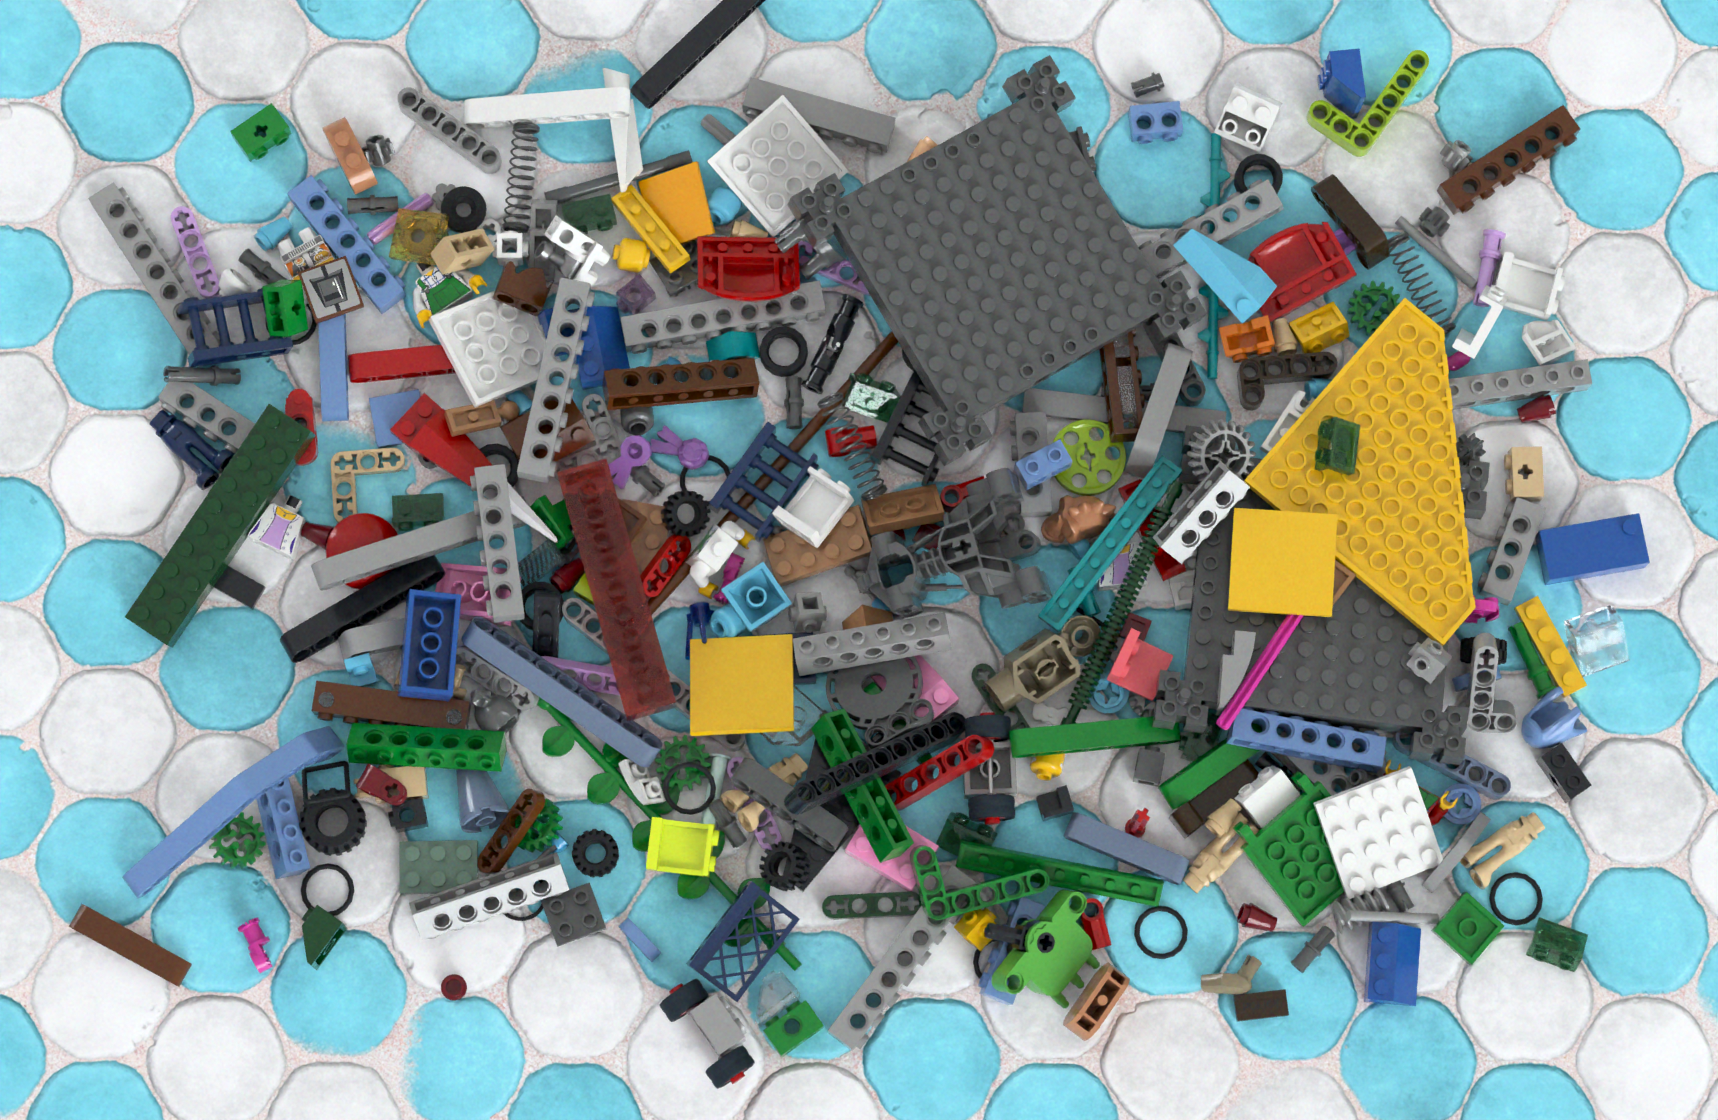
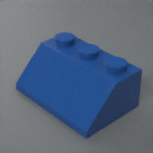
M1360 48L1329 51L1327 59L1323 61V67L1320 69L1321 75H1318L1319 90L1323 89L1325 99L1351 119H1355L1366 98Z
M592 306L587 308L586 316L590 317L587 331H582L581 340H584L582 355H577L576 358L579 365L578 370L582 390L601 387L604 371L615 368L630 369L618 307ZM580 308L572 309V310H567V311L570 312V313H575V312H577ZM570 328L571 335H573L575 331Z
M1371 922L1369 924L1364 1002L1416 1006L1421 938L1420 928L1387 922Z

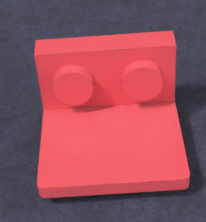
M1131 628L1106 680L1153 701L1156 696L1160 670H1168L1173 655L1138 639L1141 632Z

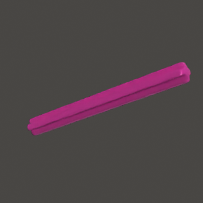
M1288 614L1218 718L1216 724L1224 730L1229 729L1304 615Z

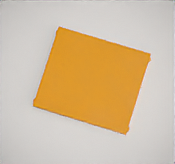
M697 161L638 181L642 198L680 244L696 240L697 236H707L715 233Z

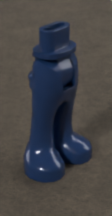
M161 410L150 422V425L156 430V435L161 438L164 444L196 473V484L201 490H205L218 480L219 474L200 460L190 450V447L199 451L220 473L224 471L234 456V453L228 449L216 450L193 428L177 419L175 415H169L164 410Z

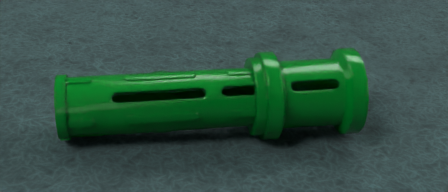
M1519 622L1514 624V627H1509L1508 631H1510L1528 669L1527 678L1532 680L1537 691L1536 697L1537 699H1542L1548 692L1557 688V686H1554L1548 674V666L1542 665L1524 627V623Z

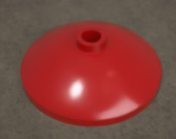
M369 513L354 514L341 520L330 532L326 543V558L385 540L398 534L388 521L377 515ZM396 568L344 585L359 590Z

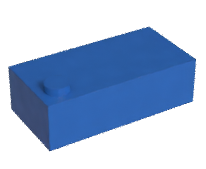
M1639 513L1539 530L1535 536L1545 585L1642 569L1650 563Z
M409 590L406 597L398 696L450 701L452 698L461 605L460 594Z

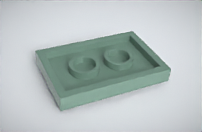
M478 841L399 842L400 894H436L477 880Z

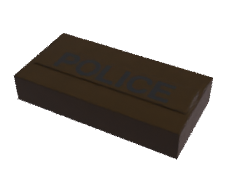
M1286 989L1233 996L1237 1022L1289 1015Z

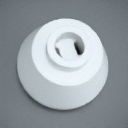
M231 268L223 271L218 284L221 288L219 293L222 296L251 293V284L240 273Z

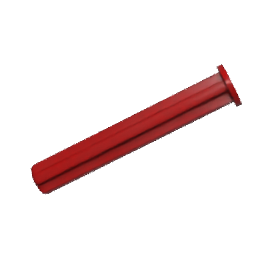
M1146 808L1143 811L1137 809L1133 817L1127 821L1125 832L1137 838L1143 836L1146 829L1145 826L1150 819L1147 815L1149 810Z

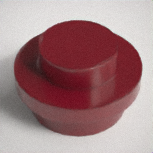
M449 975L441 983L442 994L449 1000H459L466 994L467 983L460 975Z

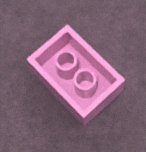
M860 825L846 847L845 853L906 891L911 892L916 886L910 862L912 849L916 846L924 845L932 848L936 854L939 846L906 826L914 843L900 857L880 863ZM926 850L920 851L917 854L918 863L924 865L928 862V852Z

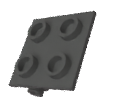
M695 240L681 244L690 255L691 260L672 273L667 271L657 257L649 260L665 285V289L670 297L673 295L675 297L678 296L679 293L686 290V286L688 289H691L690 284L692 283L695 286L698 285L697 242Z
M590 882L565 891L559 896L541 900L557 947L606 929Z

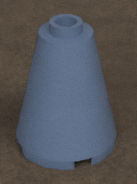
M456 769L459 820L462 830L467 833L482 832L480 827L489 825V829L498 827L510 809L487 771Z

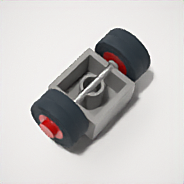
M985 712L980 713L979 716L965 719V738L971 735H979L990 739L994 744V753L991 758L963 774L964 799H968L969 819L971 821L995 825L1000 824V821L1015 818L1014 797L1017 794L1016 759L1012 758L1010 742H1001L1009 740V731H1011V719L1009 716ZM981 742L976 746V753H979L982 749Z
M694 979L685 985L681 983L670 990V995L660 1003V1008L667 1018L674 1022L686 1014L691 1015L719 1056L718 1061L705 1071L713 1085L719 1089L730 1082L733 1085L745 1077L744 1072L755 1063L747 1049L743 1045L739 1046L746 1041L744 1034L747 1033V1030L739 1018L734 1020L729 1013L732 1012V1008L724 996L718 998L714 994L708 998L707 991L698 979Z

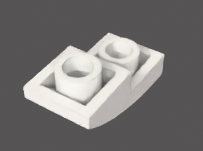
M624 759L618 763L629 788L643 805L666 801L658 777L651 778L647 767H641L630 759Z

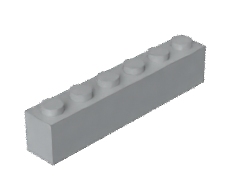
M750 78L742 105L746 116L755 119L781 95H784L816 133H819L818 136L827 140L836 138L843 140L842 142L848 146L856 147L858 144L867 147L866 149L873 153H881V151L887 153L895 127V117L756 78Z

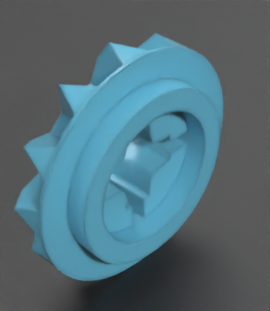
M1109 673L1100 674V680L1095 679L1098 685H1092L1096 690L1095 692L1089 691L1093 696L1092 698L1088 697L1093 708L1103 714L1116 713L1121 710L1129 696L1127 689L1106 680ZM1110 683L1111 692L1118 696L1110 697L1107 704H1105V696L1099 692L1105 691Z

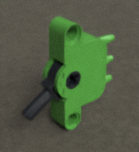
M1060 890L1036 919L1024 921L1021 925H1016L1015 928L988 923L984 929L985 936L989 939L1012 943L1011 948H1013L992 975L991 982L994 989L1000 992L1017 994L1027 986L1034 993L1050 996L1062 1008L1069 1006V1002L1061 992L1069 982L1076 985L1079 989L1084 987V982L1077 972L1085 962L1092 966L1093 969H1097L1100 966L1097 958L1092 954L1093 945L1091 938L1076 923L1087 905L1084 894L1076 891Z

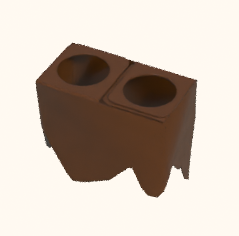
M509 261L505 268L503 266L492 299L538 316L553 282L547 288L543 269L528 268L516 273L514 263Z

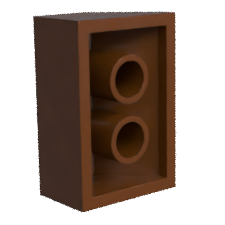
M573 399L571 404L566 403L564 412L568 413L566 427H561L559 437H563L560 453L555 452V462L596 440ZM550 400L545 404V408L553 410L558 406V402ZM531 409L500 426L518 461L520 460ZM546 424L541 426L539 431L542 434H549L553 427ZM538 449L535 451L534 456L541 459L548 452L545 449Z

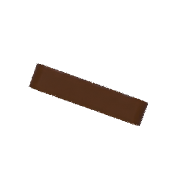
M81 904L69 925L70 928L178 987H180L192 965L181 957L84 904Z

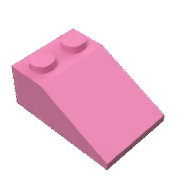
M441 563L445 570V576L437 582L435 592L461 595L460 619L472 621L473 617L480 616L489 620L494 625L511 626L512 621L494 623L493 616L487 615L486 601L491 600L490 590L484 591L483 576L487 575V567ZM493 567V571L497 574H502L507 570V568ZM505 588L499 589L496 592V596L500 599H506L511 594Z
M921 655L914 656L921 669L923 678L920 699H926L931 703L934 710L932 721L956 706L959 698ZM908 658L907 663L909 664L910 669H916L912 661ZM872 676V680L883 691L886 687V679L883 676ZM918 677L914 680L915 689L918 686ZM920 707L916 710L915 715L924 717L928 714L929 709Z

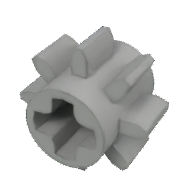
M1456 140L1454 143L1449 141L1440 152L1444 156L1441 161L1446 168L1452 171H1457L1459 168L1463 170L1473 159L1469 156L1471 149L1460 140Z

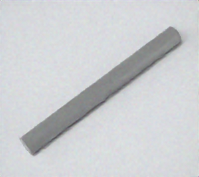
M1400 216L1395 222L1398 227L1407 232L1413 240L1470 289L1477 283L1471 275L1405 218Z
M1348 910L1345 915L1347 921L1437 924L1439 922V915L1433 913Z

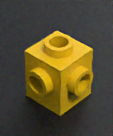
M985 907L983 910L978 909L964 913L954 928L971 945L982 951L993 940L985 936L984 929L988 923L997 924L994 921L997 917Z

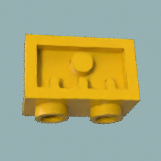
M1334 301L1289 322V327L1300 343L1303 354L1321 352L1334 344L1341 343L1350 336L1348 322Z

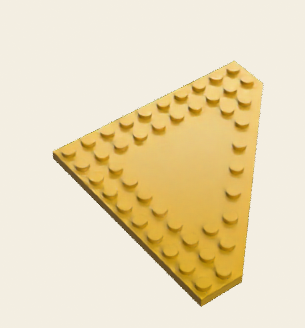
M1404 298L1244 481L1250 486L1252 491L1275 510L1338 514L1335 560L1356 574L1358 579L1433 641L1443 646L1473 612L1476 606L1472 590L1473 580L1468 554L1469 545L1464 519L1465 510L1460 484L1461 475L1456 449L1457 439L1452 414L1453 404L1451 388L1449 387V369L1445 352L1444 329Z

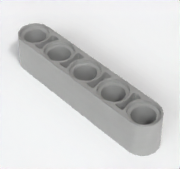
M407 87L399 92L397 100L403 114L483 172L493 174L500 169L502 164L501 156L495 146L416 89ZM409 97L416 99L415 104L411 106L403 104L404 100ZM427 112H434L436 114L435 118L430 121L425 120L423 117ZM453 126L456 128L455 133L451 135L443 133L446 127ZM467 141H474L476 143V146L470 150L463 147ZM488 155L496 157L495 162L492 164H486L483 160Z

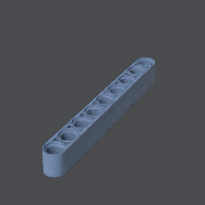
M480 616L473 617L461 638L465 646L641 767L651 766L663 746L657 736L489 620Z

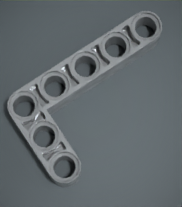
M1169 343L1124 472L1145 478L1152 469L1193 353L1192 350Z

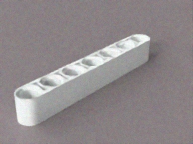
M625 87L473 98L464 101V125L470 129L510 127L517 122L548 124L630 116V89Z

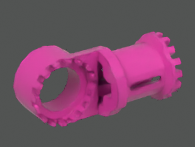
M734 553L730 555L723 571V584L713 599L721 604H724V602L725 604L729 603L721 589L736 580L738 572H740L739 568H742L741 565H743L745 558Z
M256 917L249 920V924L245 922V924L239 926L238 931L244 934L249 943V955L259 973H262L273 966L271 961H268L269 957L267 958V954H265V950L262 947L270 941V938L265 937L258 924L260 920Z

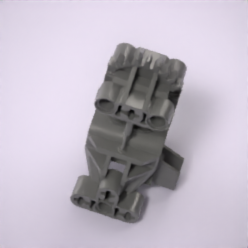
M1001 468L987 473V478L968 484L966 488L969 497L962 500L952 512H947L943 515L944 526L931 535L929 533L907 548L903 538L892 531L871 537L873 545L867 571L856 579L859 592L863 594L873 593L892 612L902 616V618L923 613L921 601L925 600L929 591L965 589L972 595L999 598L1002 609L1015 607L1027 602L1030 604L1041 603L1051 599L1052 594L1044 571H1040V568L1037 566L1022 569L1019 564L1013 563V561L1036 554L1041 547L1039 537L1028 530H1022L1001 537L1003 529L1008 524L1002 507L1012 506L1024 501L1017 476L1010 469ZM940 534L938 549L931 548L929 552L924 550L919 555L915 553L934 540L933 537ZM1026 537L1033 538V545L1029 549H1023L1022 541ZM905 563L912 564L913 574L905 576L904 582L892 586L887 570L890 567ZM950 572L957 575L962 582V585L930 584V578L936 579L938 575L946 576V573Z

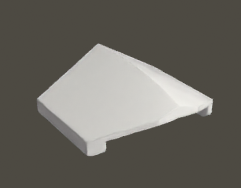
M1558 320L1532 321L1523 326L1522 339L1540 366L1550 365L1576 349Z

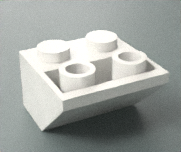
M1236 83L1214 133L1260 153L1282 102Z

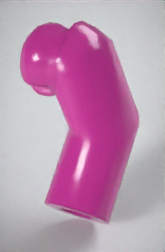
M1460 351L1450 357L1447 356L1448 369L1451 371L1459 370L1468 364L1471 357Z

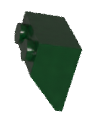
M316 905L314 909L310 907L303 916L302 932L307 963L318 970L347 930V927L343 922L319 905Z

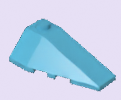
M1192 228L1173 244L1177 251L1241 323H1244L1261 308L1277 287L1261 267Z

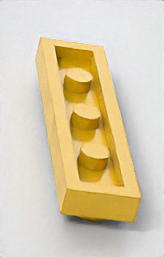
M632 184L627 187L625 192H619L611 198L614 206L669 273H672L691 260L687 251Z
M1536 596L1515 607L1514 610L1520 621L1524 623V627L1543 663L1548 666V672L1555 685L1563 689L1562 697L1565 698L1586 687L1585 680L1539 597Z

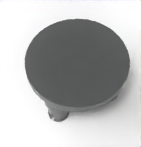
M805 219L799 222L796 220L779 232L780 237L775 239V243L779 244L777 246L783 253L801 240L803 242L806 240L811 245L803 232L807 224ZM833 234L831 239L814 247L817 255L803 265H800L799 269L809 280L823 268H829L836 262L844 261L847 255Z

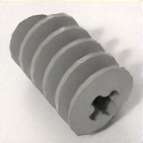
M1374 887L1371 894L1367 890L1364 891L1361 898L1358 894H1355L1352 902L1347 897L1343 898L1342 905L1338 901L1333 902L1332 910L1335 923L1341 934H1343V925H1346L1350 931L1353 930L1354 921H1347L1345 917L1348 910L1379 912L1384 910L1385 912H1390L1384 895L1377 887ZM1356 921L1360 927L1363 926L1362 921Z

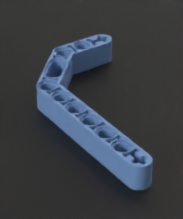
M330 726L308 731L297 736L234 777L126 872L122 878L137 898L145 896L255 799L306 766L333 758L345 746Z

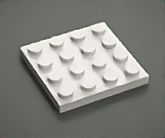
M781 95L707 160V163L738 196L772 238L795 219L787 205L792 196L808 187L812 193H815L813 190L817 182L834 173L840 180L849 172L784 95Z
M495 291L440 312L429 319L435 334L475 408L537 383L546 344L543 327L539 324L538 316L492 299Z
M1410 766L1313 803L1345 896L1349 899L1354 898L1355 894L1360 896L1366 890L1370 892L1373 891L1374 887L1380 888L1438 866L1443 861L1419 787Z

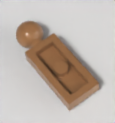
M492 400L476 408L472 404L447 409L444 415L453 437L500 427L501 418L511 421L518 417L520 409L514 401H505L501 404L500 408H497L495 401Z

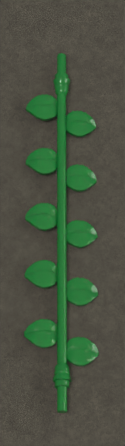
M539 697L537 706L546 710L561 725L551 727L544 733L542 739L543 753L550 757L564 756L570 752L576 741L605 771V773L594 775L589 780L587 799L594 804H607L616 798L619 788H621L650 819L638 823L632 833L633 848L641 852H648L652 817L663 818L661 815H666L674 809L670 807L667 801L643 805L629 788L624 776L615 768H619L618 763L629 758L607 743L604 744L601 753L570 721L572 720L571 718ZM668 785L669 796L677 805L680 796L678 786L675 785L672 789H669ZM718 830V846H713L712 856H716V859L722 853L725 844V834ZM710 872L709 877L680 874L678 878L677 892L684 899L700 898L707 892L710 883L730 904L737 897L715 872ZM765 878L746 879L740 884L737 895L748 881L754 882L768 895L770 885L764 881ZM759 895L753 903L754 910L762 907L767 900ZM749 909L744 916L751 915V910ZM755 917L757 932L772 931L758 917ZM752 918L741 919L738 923L739 935L753 933ZM735 929L729 936H735ZM772 934L760 935L761 940L769 950L773 945ZM754 936L739 938L740 946L748 944ZM736 939L725 940L724 942L730 947H737ZM783 941L774 954L778 953L796 971L802 963L785 947L786 943Z

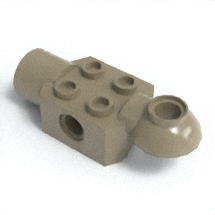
M1086 615L1075 616L1064 624L1059 633L1056 634L1045 628L1003 657L1004 669L984 682L988 693L1003 712H1006L1025 698L1039 704L1080 676V664L1074 656L1084 657L1091 650H1095L1092 647L1094 644L1098 645L1095 642L1096 638L1100 639L1098 636L1099 632H1101L1099 625L1093 618ZM1082 629V637L1075 640L1076 632Z

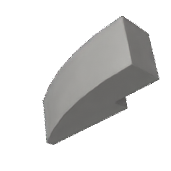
M532 199L529 268L543 269L545 280L553 281L555 278V265L548 260L540 262L534 258V254L539 244L543 241L550 243L553 246V251L556 252V243L547 238L544 233L555 215H557L558 200Z
M1235 630L1232 637L1231 655L1223 654L1220 660L1217 711H1222L1227 706L1243 680L1253 653L1256 632Z

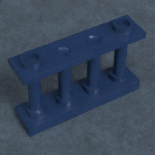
M262 288L253 293L201 300L198 297H190L183 300L177 309L178 315L189 313L196 348L188 357L189 367L283 355L290 352L293 348L291 337L270 336L265 341H259L255 338L248 305L263 303L267 321ZM238 306L245 341L243 344L234 345V342L230 340L224 308ZM201 311H214L221 343L219 347L209 348L206 345L199 315Z
M770 422L765 424L709 502V508L718 514L721 508L723 510L728 509L758 531L755 534L757 542H760L763 537L767 539L773 532L775 526L772 524L776 520L772 514L777 506L784 509L806 476L810 477L807 469L811 466L817 470L819 467L816 464L818 456L813 453L809 460H806L777 440L775 435L776 427ZM765 447L768 449L771 447L802 469L794 481L762 460L763 457L760 454ZM750 468H757L787 489L780 501H777L747 480L748 477L745 475ZM736 488L739 490L742 488L772 509V512L764 522L733 501L731 494Z

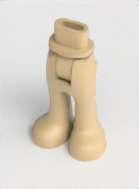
M795 753L790 758L784 757L781 762H777L767 769L793 787L797 780L802 778V773L808 769V766ZM728 790L720 795L724 806L731 813H736L751 799L741 790ZM753 801L738 812L737 818L739 823L746 831L753 832L758 827L759 815L766 808Z
M1238 812L1227 834L1212 840L1200 852L1193 865L1188 868L1190 872L1183 878V881L1195 893H1198L1204 886L1208 887L1210 885L1209 882L1212 883L1223 875L1243 853L1240 847L1246 842L1241 837L1226 852L1222 853L1224 846L1237 834L1233 827L1240 821L1243 824L1249 823L1240 812ZM1249 825L1254 834L1259 832L1254 825Z
M1534 812L1526 817L1521 816L1519 820L1504 825L1484 841L1472 846L1459 862L1465 868H1469L1498 846H1502L1499 852L1469 871L1474 883L1480 889H1485L1490 884L1492 873L1506 861L1521 853L1533 840L1537 839V834L1543 831L1545 826Z

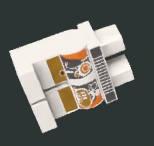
M307 227L298 233L304 244L296 248L290 238L278 243L281 261L291 280H300L298 275L300 271L335 259L321 235L317 236L311 227ZM303 289L304 303L306 306V304H308V300Z

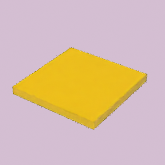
M1234 508L1228 611L1332 617L1338 514Z
M792 634L690 639L691 736L794 731Z

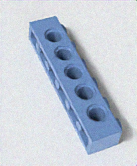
M310 175L287 193L290 201L314 231L321 235L325 244L336 258L347 257L355 282L381 314L385 313L406 297L403 290L406 287L397 274L394 277L388 271L390 265L382 255L377 257L372 250L375 247L366 236L362 238L358 234L359 227L351 217L346 219L341 213L344 208L336 198L333 200L329 198L326 194L329 190L322 180L316 181ZM321 200L324 202V206L321 209L311 208L315 201ZM336 219L340 221L338 227L334 229L327 227V223L330 220ZM351 238L355 240V244L350 248L342 246L343 241ZM361 258H369L371 260L370 264L366 267L357 265ZM377 277H384L386 279L385 284L382 286L373 285V281Z
M1243 707L1228 729L1226 744L1352 769L1361 768L1367 772L1377 773L1383 767L1387 737L1379 736V733L1374 731L1362 733L1354 731V728L1349 726L1337 728L1329 726V723L1324 721L1312 723L1304 721V718L1299 716L1287 718L1279 716V713L1274 711L1262 713L1254 711L1253 708ZM1251 724H1258L1261 727L1262 732H1255L1252 729ZM1276 729H1283L1286 732L1287 737H1280L1277 734ZM1302 733L1308 734L1312 739V743L1305 742L1302 738ZM1327 738L1333 739L1337 744V748L1330 747L1327 743ZM1352 743L1358 744L1362 749V753L1354 751Z

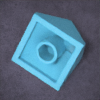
M761 562L721 589L749 632L767 624L792 604L764 562Z

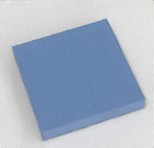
M419 389L369 398L378 449L403 444L390 432V429L421 397Z

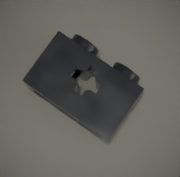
M1563 743L1536 761L1565 803L1591 786V783Z

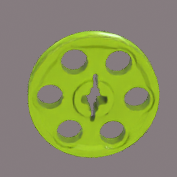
M1079 420L1068 424L1056 435L1053 443L1061 439L1072 459L1071 468L1054 476L1063 488L1077 495L1095 496L1108 491L1118 482L1125 467L1126 451L1123 442L1110 443L1107 424L1097 420ZM1099 428L1103 432V438L1100 441L1092 440L1089 437L1091 429ZM1073 432L1077 434L1078 442L1075 445H1068L1064 441L1066 433ZM1084 444H1086L1087 452H1089V455L1095 457L1091 460L1090 463L1091 472L1089 471V466L1086 460H1081V457H1084L1085 452ZM1110 447H1115L1119 450L1120 456L1116 460H1110L1106 457L1105 451ZM1102 470L1108 471L1111 475V480L1108 483H1100L1097 479L1098 472ZM1078 474L1084 476L1086 479L1085 486L1081 488L1075 487L1072 484L1073 476Z

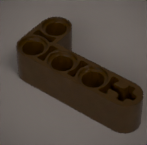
M1331 174L1311 187V192L1316 201L1355 245L1357 257L1367 270L1390 256L1388 240L1383 230L1335 175Z
M1316 352L1245 359L1237 371L1240 403L1246 410L1253 411L1258 409L1265 396L1264 385L1310 381L1311 378L1329 379L1337 368V358L1330 352ZM1322 361H1325V364L1329 366L1328 370H1325L1324 366H1320ZM1301 363L1305 366L1306 371L1298 373L1293 365ZM1276 365L1280 368L1281 373L1273 375L1269 372L1268 367ZM1251 367L1255 370L1256 375L1248 377L1244 374L1243 369ZM1246 393H1256L1259 400L1256 402L1249 401L1246 398Z
M1247 759L1210 785L1190 802L1188 801L1170 815L1169 820L1183 838H1187L1203 826L1208 820L1207 817L1224 805L1230 798L1235 801L1234 798L1239 794V790L1244 785L1256 780L1259 772Z

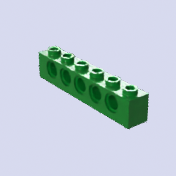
M844 708L824 714L811 727L831 768L867 752ZM880 777L845 793L880 863L900 857L914 843Z
M352 723L346 742L349 763L501 772L507 752L504 731Z

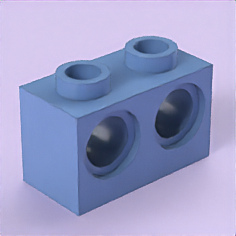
M1180 101L1133 105L1129 107L1128 117L1132 142L1138 141L1139 144H1147L1153 142V139H1163V141L1168 142L1181 137L1183 124ZM1170 118L1174 121L1175 125L1167 127L1162 123V120ZM1146 121L1150 127L1148 129H1141L1138 127L1137 122Z
M1061 439L1015 462L1014 470L1027 491L1071 468L1072 459Z

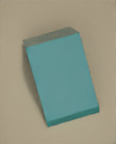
M729 331L706 341L709 362L712 360L723 361L737 358H760L756 333Z

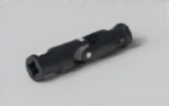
M843 295V303L838 313L834 314L827 329V334L810 365L812 369L807 379L802 382V386L809 391L817 394L823 393L822 387L828 375L832 374L843 350L844 343L854 327L855 316L859 308H862L864 304L853 296ZM827 350L833 351L831 357L827 356Z

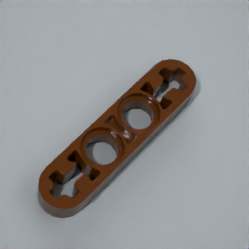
M526 789L521 793L479 855L478 868L481 872L494 874L502 870L545 805L543 792L535 789ZM520 815L522 819L521 825L516 828L515 819ZM506 835L508 843L505 848H502L501 840Z

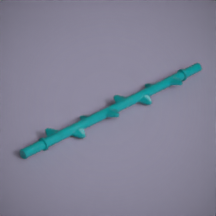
M1212 133L1211 157L1209 158L1211 162L1210 192L1200 197V202L1209 207L1214 204L1220 206V184L1230 178V173L1221 168V136ZM1223 217L1226 222H1230L1229 218ZM1210 224V234H1212L1215 226ZM1206 284L1199 288V294L1208 298V328L1199 332L1198 338L1208 343V350L1206 351L1208 355L1207 379H1217L1219 354L1218 321L1228 316V310L1218 305L1219 297Z

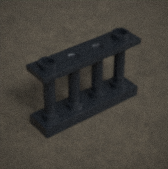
M914 369L872 454L871 460L881 465L883 459L887 461L891 459L924 475L921 485L926 486L929 481H935L940 470L936 467L940 459L934 450L938 443L905 428V424L902 423L905 415L910 416L912 414L921 419L923 415L929 413V411L915 405L916 402L912 401L916 392L930 395ZM894 437L905 438L934 452L935 455L930 465L927 466L893 450L894 447L891 446Z

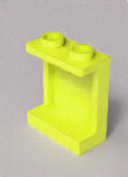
M652 817L646 869L709 877L710 872H715L716 856H712L713 846H718L719 831L715 830L716 826L714 824Z

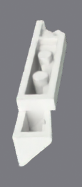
M603 68L605 88L625 87L630 89L629 74ZM630 99V116L610 119L621 193L625 192L633 178L639 176L643 171L633 99Z

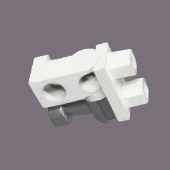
M555 215L544 235L554 243L565 248L566 251L562 256L553 251V246L550 243L543 241L537 247L534 258L540 262L548 260L568 279L587 282L593 286L598 275L591 271L590 267L594 261L602 266L606 265L610 255L595 239Z

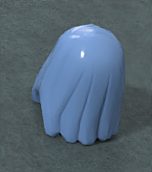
M1560 686L1548 692L1523 718L1522 736L1525 742L1534 748H1551L1587 732L1586 726L1578 719L1581 712L1577 706L1570 710L1568 709L1569 705L1565 701L1553 702V700L1564 693Z

